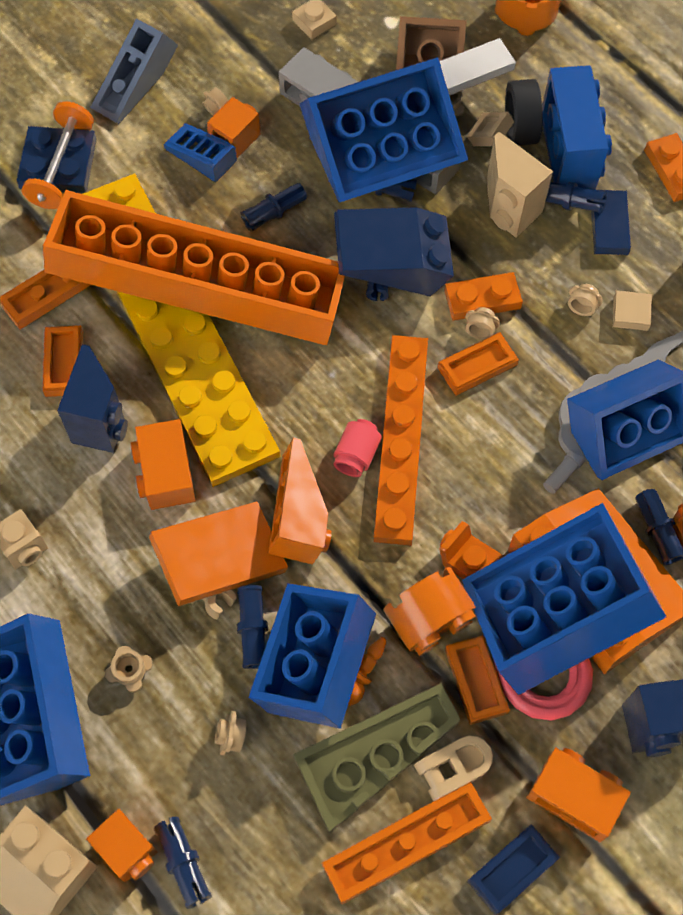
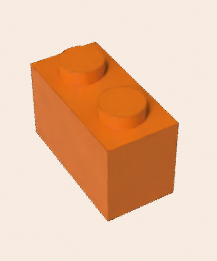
M176 419L135 427L137 441L131 442V450L134 463H141L143 475L136 476L139 497H147L151 510L196 502L181 420Z
M555 747L548 756L526 798L601 843L611 833L631 791L622 787L623 781L616 775L605 770L597 772L585 765V758L577 752L568 748L560 750Z

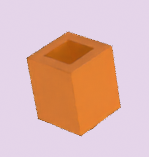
M232 97L207 122L208 133L235 146L236 157L238 158L260 136L259 113L251 105L244 104Z
M119 808L86 838L114 873L125 883L131 877L136 881L146 874L155 863L151 858L158 853Z

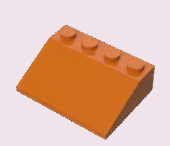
M598 488L543 514L513 534L508 552L512 553L597 505L604 504L667 616L659 622L592 656L593 661L605 675L683 619V590Z

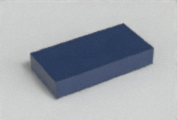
M603 190L607 192V199L596 201L606 203L603 212L591 211L594 254L629 255L631 241L627 191Z
M531 824L468 879L467 882L492 913L497 915L560 857Z

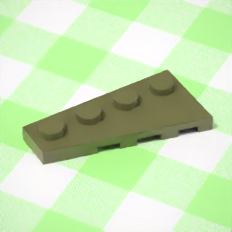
M442 683L293 754L329 834L459 724L460 718Z

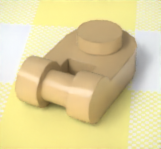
M466 736L415 763L414 767L419 776H424L431 788L428 793L431 799L435 801L469 782L473 783L482 778L492 764L493 754L485 740L477 736ZM449 762L455 775L445 780L439 767Z

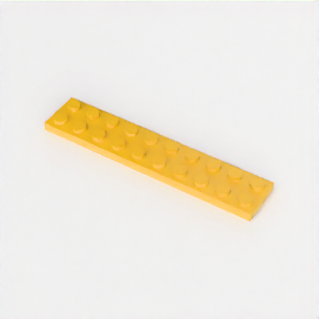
M135 173L83 193V195L155 213ZM116 291L178 418L181 420V424L212 487L280 458V450L210 316Z

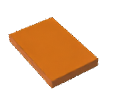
M258 501L151 531L149 536L178 606L283 574L288 568L283 557L268 554L271 529Z

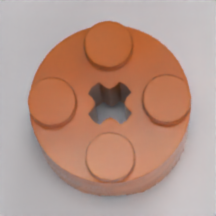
M496 0L495 13L506 25L516 29L519 34L530 36L535 31L544 29L554 22L558 15L561 0Z
M451 567L445 568L443 578L437 571L399 595L402 603L397 605L395 609L391 602L383 609L408 651L416 650L419 656L439 644L438 641L442 638L441 634L450 630L452 635H455L473 623L472 620L476 617L474 614L476 606Z

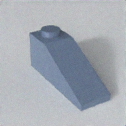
M136 18L90 108L120 124L163 75L178 44L163 32Z

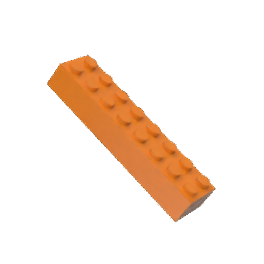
M65 190L43 244L45 273L326 346L329 341L345 278L344 275L339 274L338 261L68 190Z

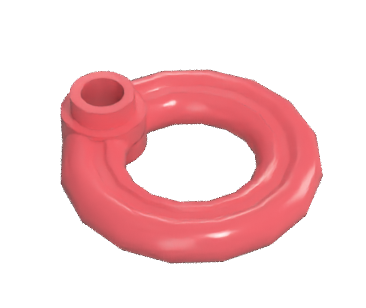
M492 658L505 697L515 709L534 719L552 721L568 717L584 705L592 690L593 668L589 658L569 668V681L565 689L553 696L538 695L530 689L518 695L499 673Z

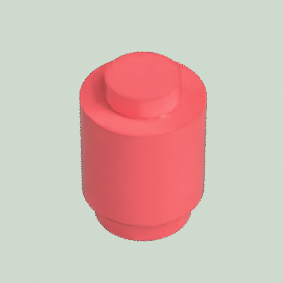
M358 419L357 421L347 423L334 452L335 461L333 465L338 471L351 477H361L363 471L368 470L382 438L381 434L377 431V426L365 419Z

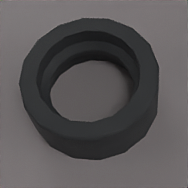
M536 79L509 81L505 92V112H509L514 123L508 130L507 137L518 146L538 144L541 139L543 122L539 83Z

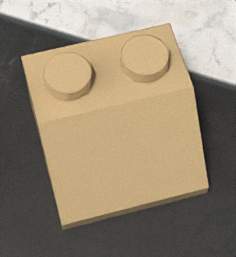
M500 132L494 135L487 173L490 218L500 229L507 230L517 237L543 213L553 171Z
M25 805L0 834V904L12 915H59L98 866Z

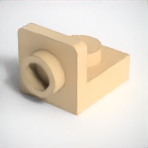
M19 509L0 522V548L15 570L21 566L33 564L42 556V552L48 549L42 536L34 528L22 509Z

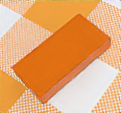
M81 325L45 327L43 393L45 397L63 396L83 344Z
M501 332L439 361L437 368L455 396L516 367L519 359Z
M484 635L446 645L445 652L469 724H476L508 714L510 709Z

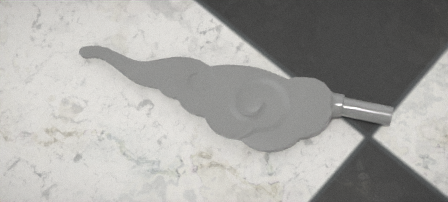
M683 331L654 343L642 356L634 358L629 364L615 366L608 374H596L589 377L580 388L573 390L564 398L559 409L560 430L558 441L566 455L562 463L543 483L544 488L548 492L556 493L575 469H579L584 462H588L571 432L567 399L658 359L665 362L667 355L683 344Z

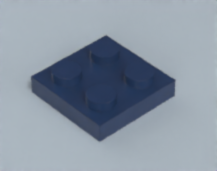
M28 126L16 180L19 189H22L24 182L28 179L44 180L64 128ZM73 129L52 182L61 192H65V190L82 194L87 192L97 140L94 130Z

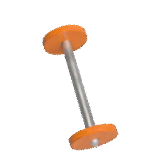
M60 102L53 111L54 119L65 129L44 180L28 179L24 182L21 189L22 194L28 201L41 208L58 209L63 194L52 182L73 129L91 130L94 124V118L91 113L81 105L73 102Z

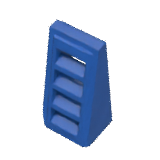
M186 123L164 143V149L214 182L237 161L235 146ZM186 136L189 137L183 145H179ZM195 142L198 143L192 150L189 149ZM203 148L207 149L203 154H199ZM213 153L215 154L212 159L209 158Z

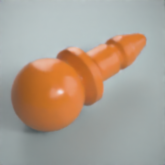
M381 637L368 647L367 653L363 655L348 706L359 703L365 693L364 685H370L372 682L367 677V674L371 673L377 664V660L383 655L387 643L385 637Z

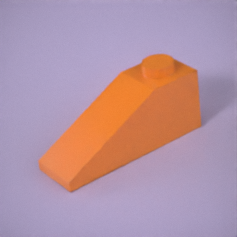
M293 437L282 456L268 554L313 565L321 552H327L332 532L327 529L328 511L301 439Z

